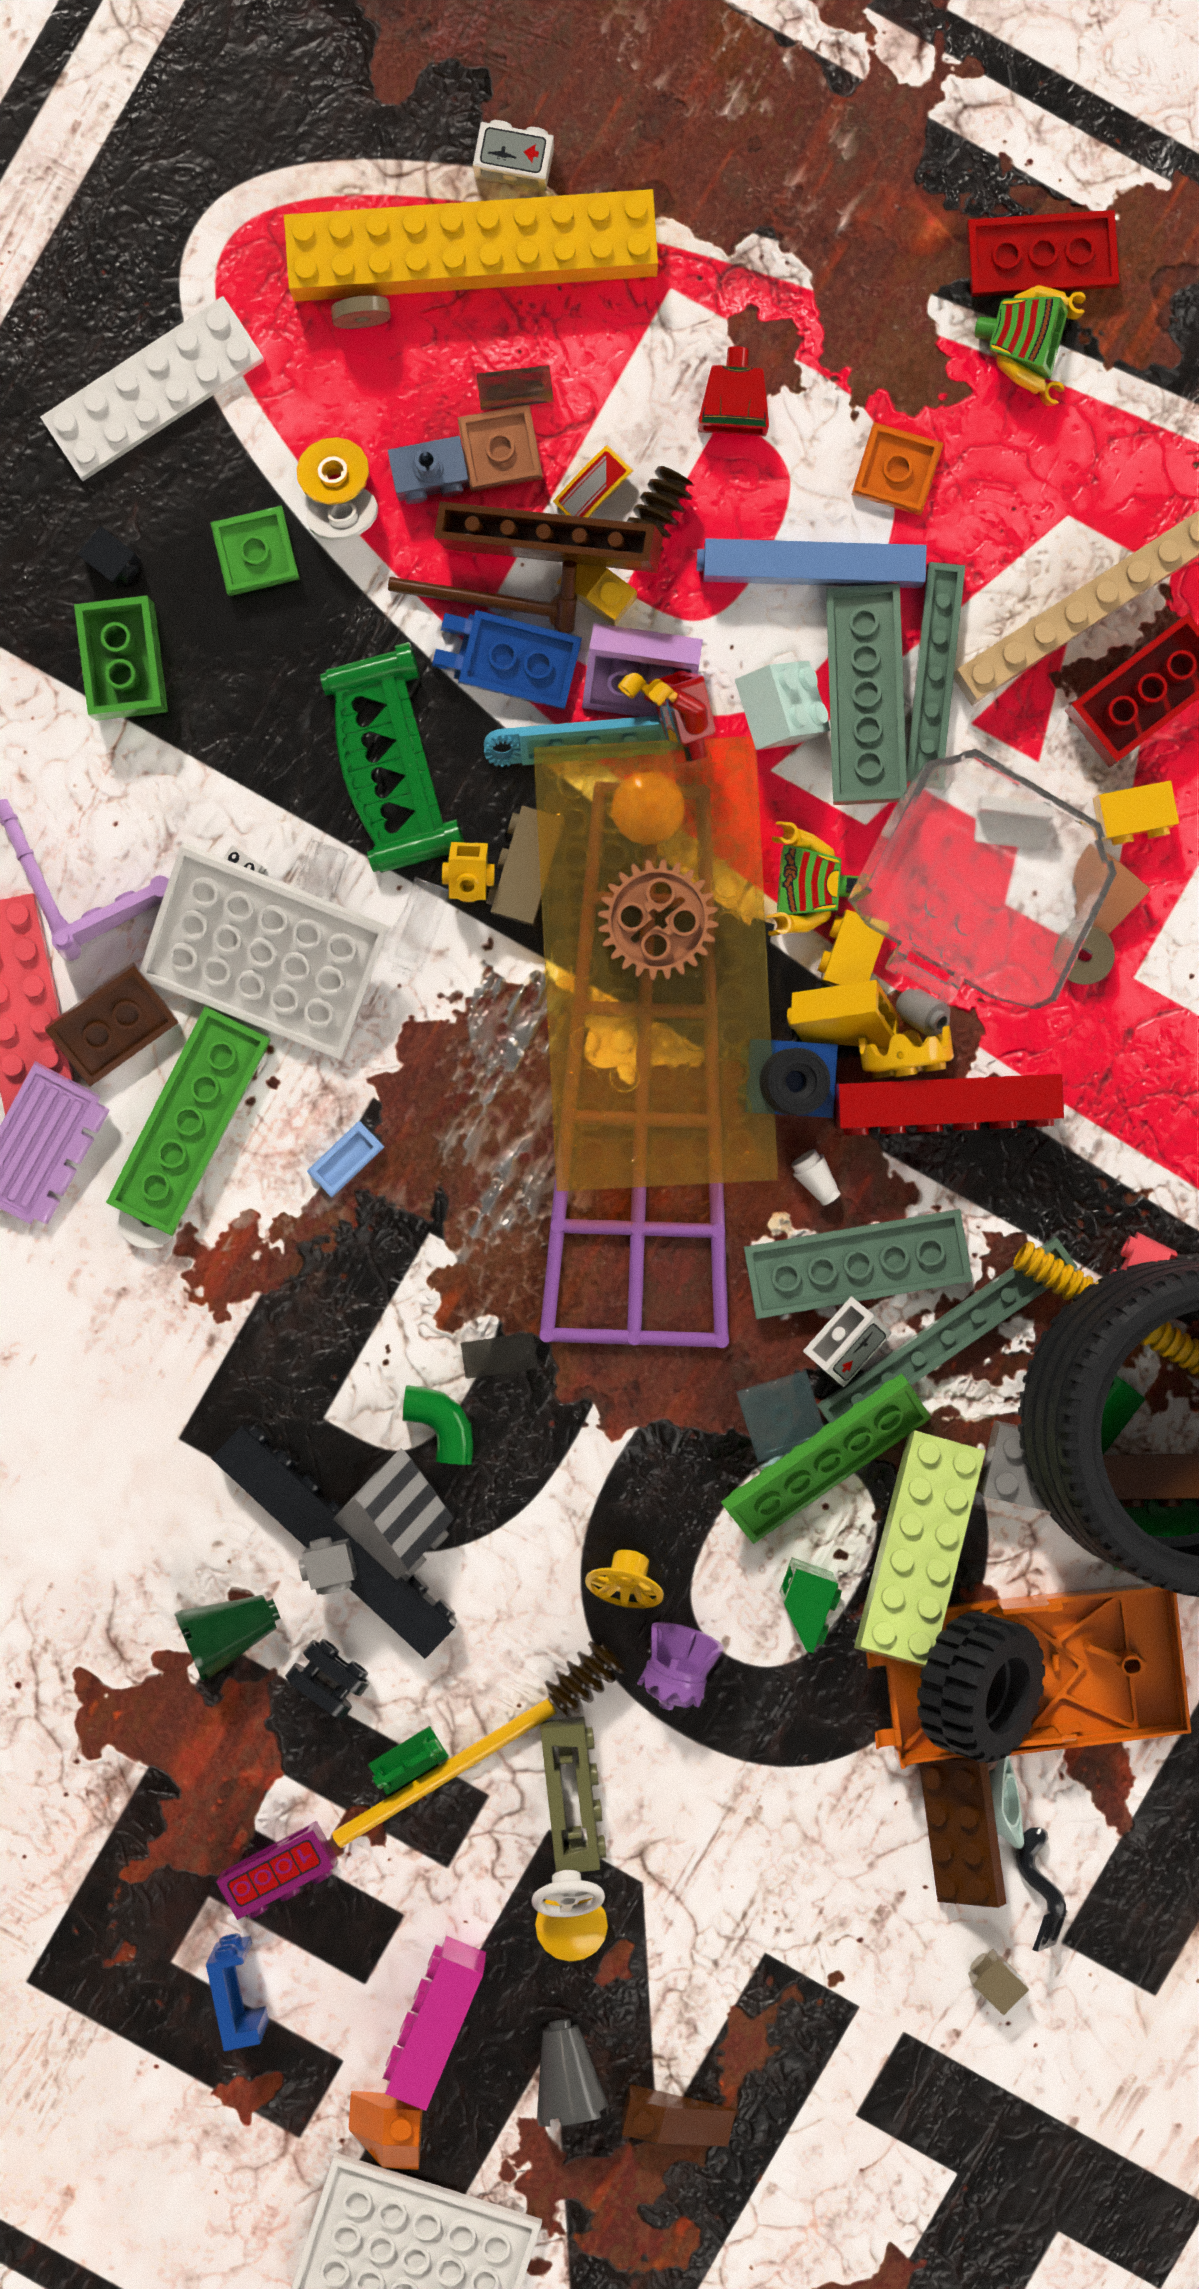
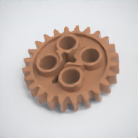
M649 859L646 860L645 871L642 872L635 864H632L631 871L633 876L630 878L622 872L618 873L622 883L620 887L615 884H608L609 890L614 894L613 898H601V902L609 906V910L598 912V917L606 919L608 924L599 927L598 932L609 933L610 935L602 945L603 947L615 946L616 950L610 958L614 960L623 956L625 958L622 965L623 970L627 969L631 964L636 965V977H639L643 970L647 969L649 970L650 980H654L657 971L662 970L665 979L669 980L672 968H675L682 976L685 974L683 963L687 962L691 966L696 967L698 964L693 955L698 953L702 956H707L708 952L702 946V943H714L715 938L707 933V929L717 928L718 923L708 920V916L716 913L718 908L707 907L706 902L714 895L713 893L701 894L700 890L705 884V880L694 884L691 881L694 874L693 869L684 876L679 874L681 868L679 862L675 864L672 871L667 870L665 859L661 860L658 869L653 868ZM656 884L666 885L671 891L670 899L662 904L655 903L651 899L649 892L652 886ZM679 897L684 899V903L665 918L664 923L666 927L664 929L657 925L639 941L633 942L631 940L634 934L651 921L650 912L654 911L660 914ZM626 908H637L641 912L642 922L640 925L630 928L623 924L621 913ZM686 912L693 917L695 924L691 931L683 933L675 928L673 920L678 913ZM659 936L664 940L666 950L662 955L654 957L647 953L645 941L649 937Z

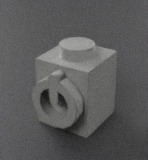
M324 1537L311 1541L310 1547L306 1548L302 1553L303 1559L298 1560L302 1581H309L310 1590L316 1589L317 1595H324L352 1587L351 1581L357 1576V1570L349 1538L332 1542L331 1537Z

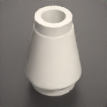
M813 1149L798 1157L791 1164L795 1171L793 1176L822 1205H827L840 1196L841 1193L837 1188L823 1154L819 1155Z

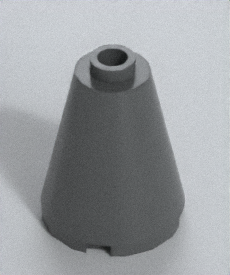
M570 2019L549 2022L550 2029L544 2030L542 2033L536 2116L538 2126L551 2127L550 2120L559 2118L561 2126L596 2120L601 2118V2114L609 2115V2105L579 2025H571Z

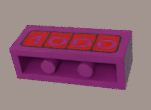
M316 1820L225 1869L220 1873L216 1882L236 1919L239 1920L248 1915L249 1919H252L265 1912L269 1908L268 1903L278 1898L283 1902L301 1891L299 1887L312 1880L313 1884H317L333 1874L331 1869L334 1868L337 1857Z

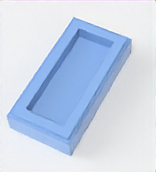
M358 1121L307 1170V1173L331 1197H334L385 1146L361 1121Z

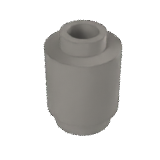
M907 989L897 1000L896 1011L900 1014L901 1020L927 1036H936L942 1032L943 1026L949 1025V1006L922 989Z

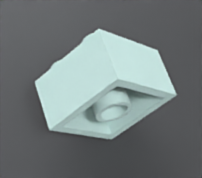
M809 660L769 664L734 679L756 750L796 745L831 731L828 723V711L822 703L817 687V675L811 667Z

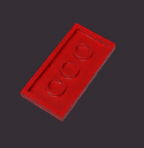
M1115 210L968 219L966 223L971 297L1019 294L1037 285L1059 291L1117 288L1119 285Z

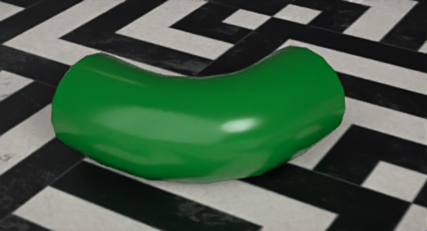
M406 1385L402 1421L422 1423L434 1430L437 1436L436 1462L472 1465L474 1447L472 1426L463 1408L444 1392L422 1386Z

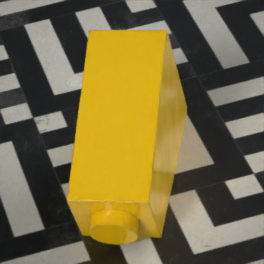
M877 980L792 993V1007L787 1010L789 1027L796 1031L802 1042L859 1046L858 1038L865 1037L868 1045L875 1044L877 1048H889L890 1039L893 1035L898 1034L899 1016Z

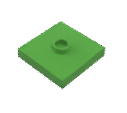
M282 505L210 522L228 596L300 579Z

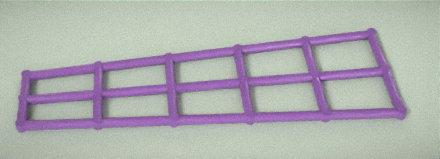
M600 781L593 788L540 1339L543 1342L725 1348L729 1344L715 941L714 943H702V946L708 952L707 956L701 955L703 1004L652 1003L653 980H650L649 970L644 969L638 977V1002L587 1001L596 906L609 907L601 902V898H613L614 895L612 892H598L607 797H614L616 790L622 784ZM676 785L683 799L696 800L698 881L705 880V884L700 892L701 894L713 893L710 789L706 785ZM643 845L642 871H645V864L648 859L651 861L653 868L657 869V845ZM656 885L652 886L649 891L650 897L655 903H665L671 897V894H656ZM714 896L706 902L707 907H714ZM679 897L668 909H677L684 903V899ZM654 911L649 913L652 918L651 921L640 930V939L655 927ZM640 914V923L642 922V914ZM714 914L709 915L708 920L714 921ZM715 928L707 929V933L715 938ZM654 936L649 937L645 941V950L651 956H654ZM586 1015L637 1017L634 1112L576 1110ZM652 1017L703 1019L706 1114L649 1112ZM575 1124L634 1126L631 1221L566 1219ZM648 1127L707 1129L710 1223L645 1221ZM564 1233L630 1235L627 1330L555 1328ZM645 1236L711 1238L714 1333L642 1330Z

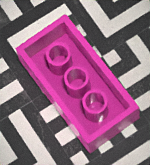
M448 1936L445 1937L442 1947L435 1944L425 1974L428 1980L421 1978L414 1994V2002L411 2007V2011L414 2014L407 2011L396 2044L400 2047L393 2045L385 2064L386 2069L382 2079L388 2081L385 2091L386 2095L422 2110H427L482 1979L486 1952Z

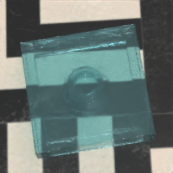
M806 1370L736 1391L758 1462L790 1453L795 1446L810 1439L823 1427Z

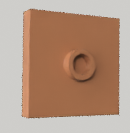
M529 404L457 417L471 493L543 480Z

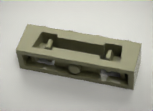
M575 1717L572 1720L566 1718L544 1721L541 1723L540 1731L556 1872L563 1870H575L578 1872L600 1870V1858H606V1845L604 1835L597 1836L596 1822L603 1821L601 1800H593L592 1786L599 1785L597 1764L589 1763L588 1749H595L593 1727H585L584 1717ZM553 1746L559 1747V1763H555ZM572 1747H578L579 1760L576 1761L578 1796L582 1828L587 1829L588 1840L582 1841L581 1825L568 1827L569 1845L564 1846L563 1830H566L567 1820L561 1764L573 1763Z

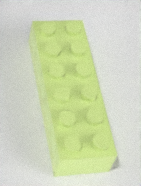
M913 1431L907 1435L854 1646L855 1649L925 1668L929 1649L935 1646V1639L942 1631L986 1450L919 1431Z

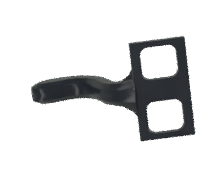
M1031 1827L1023 1833L1024 1845L1022 1848H1016V1862L1023 1878L1046 1899L1047 1910L1050 1912L1043 1917L1032 1949L1039 1952L1056 1945L1068 1910H1066V1902L1062 1892L1037 1869L1035 1864L1037 1853L1046 1845L1049 1839L1048 1832L1042 1827Z

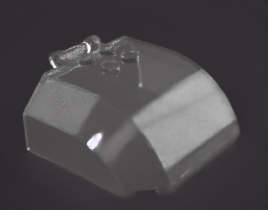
M978 749L964 751L959 755L944 759L938 758L925 763L887 820L848 901L866 926L897 943L894 952L889 957L885 969L894 974L900 972L939 995L938 999L947 1005L952 1003L962 983H965L991 999L1036 1010L1058 999L1117 872L1113 860L1108 861L1102 842V838L1105 835L1101 823ZM909 952L916 954L950 974L948 981L944 982L908 961L906 958Z

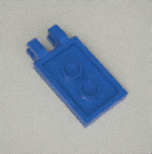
M478 610L475 611V615L469 614L468 619L448 613L444 614L440 631L464 637L459 654L436 649L432 667L455 672L453 678L458 679L459 684L565 710L582 641L581 637Z

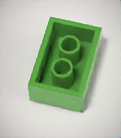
M149 596L74 604L88 715L95 721L168 712L155 603Z

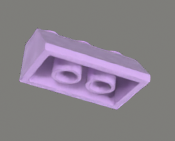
M594 623L588 654L582 708L638 717L658 715L655 705L643 699L644 694L641 691L631 699L619 690L618 684L626 675L631 673L641 675L645 679L646 684L654 679L679 671L698 674L703 639Z

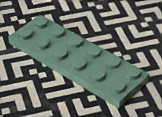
M900 584L826 588L833 805L908 802Z
M960 1209L743 1246L756 1319L845 1304L851 1296L856 1301H863L973 1281Z

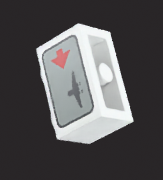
M492 120L490 123L481 122L473 161L474 178L546 191L554 152V135H549L546 130L538 127H528L526 130L512 128L511 124L501 120Z
M851 1296L803 1352L840 1385L845 1387L892 1332Z

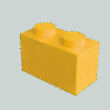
M1171 780L1099 794L1092 799L1100 841L1111 840L1112 846L1134 842L1133 835L1147 833L1148 839L1166 836L1170 834L1169 828L1179 824Z
M850 910L844 911L842 917L836 915L829 933L830 937L835 938L831 951H823L817 971L823 973L820 981L834 986L869 981L888 923Z

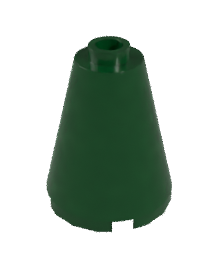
M263 1595L184 1609L174 1613L202 1681L212 1677L277 1629L275 1621L281 1619L273 1598L266 1601Z

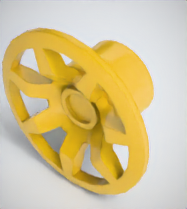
M632 1550L616 1551L611 1568L592 1570L587 1574L585 1580L587 1588L594 1595L622 1607L638 1609L655 1607L663 1601L664 1596L661 1587L655 1581L646 1577L649 1559L643 1554ZM616 1591L620 1592V1600L610 1596ZM630 1594H634L638 1602H629ZM649 1596H656V1598L652 1600Z

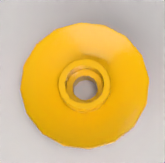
M339 437L325 438L311 444L300 456L296 467L297 481L304 494L315 502L327 505L345 503L356 497L365 487L369 477V463L362 448L351 440ZM334 474L340 475L337 479H329Z

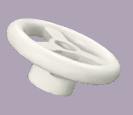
M563 1870L552 1875V1883L541 1887L532 1896V1906L536 1911L547 1916H580L600 1907L604 1902L605 1893L597 1884L581 1880L580 1872ZM592 1898L587 1902L577 1904L581 1900ZM543 1900L556 1901L560 1906L546 1904Z

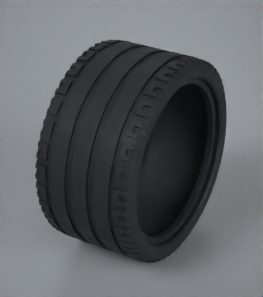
M1185 1259L1151 1261L1128 1266L1127 1270H1117L1098 1279V1284H1090L1085 1287L1080 1294H1076L1072 1298L1073 1302L1070 1305H1064L1057 1317H1053L1050 1321L1052 1326L1049 1330L1043 1331L1039 1344L1035 1345L1033 1351L1036 1354L1033 1360L1029 1359L1027 1364L1028 1370L1022 1380L1025 1383L1024 1391H1020L1019 1399H1021L1020 1407L1018 1408V1415L1021 1416V1424H1018V1432H1020L1021 1439L1019 1443L1020 1448L1025 1452V1456H1022L1028 1471L1027 1475L1035 1483L1033 1487L1035 1493L1039 1496L1044 1508L1047 1511H1051L1050 1516L1077 1544L1092 1555L1151 1585L1175 1593L1199 1597V1533L1164 1537L1148 1535L1127 1514L1117 1499L1109 1482L1102 1454L1101 1427L1105 1402L1111 1384L1125 1359L1145 1337L1164 1323L1181 1315L1199 1310V1261Z

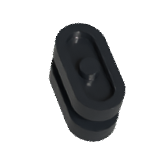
M322 1639L320 1642L312 1640L303 1651L309 1663L306 1667L294 1663L285 1677L295 1688L328 1713L343 1720L352 1709V1705L346 1697L350 1692L354 1695L362 1696L370 1685L366 1678L369 1673L357 1662L351 1661L348 1664L339 1657L340 1651L326 1639ZM320 1671H323L339 1683L335 1689L317 1676Z

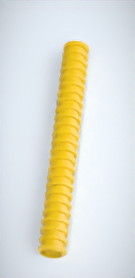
M1031 1241L1025 1243L1020 1248L1013 1262L1014 1270L1017 1272L1023 1270V1275L1026 1277L1033 1276V1281L1036 1283L1042 1281L1043 1287L1046 1289L1052 1287L1053 1293H1062V1297L1065 1300L1072 1299L1076 1294H1080L1090 1284H1098V1281L1093 1282V1277L1089 1275L1084 1277L1083 1271L1077 1270L1075 1272L1071 1264L1065 1266L1062 1259L1055 1260L1052 1253L1045 1254V1250L1042 1247L1034 1248L1035 1244ZM1166 1322L1140 1342L1144 1346L1149 1344V1348L1152 1351L1159 1350V1354L1162 1357L1169 1356L1171 1362L1175 1363L1178 1361L1181 1368L1188 1367V1371L1191 1374L1198 1373L1199 1377V1339L1194 1338L1191 1340L1190 1334L1187 1332L1181 1334L1180 1328H1171V1323Z

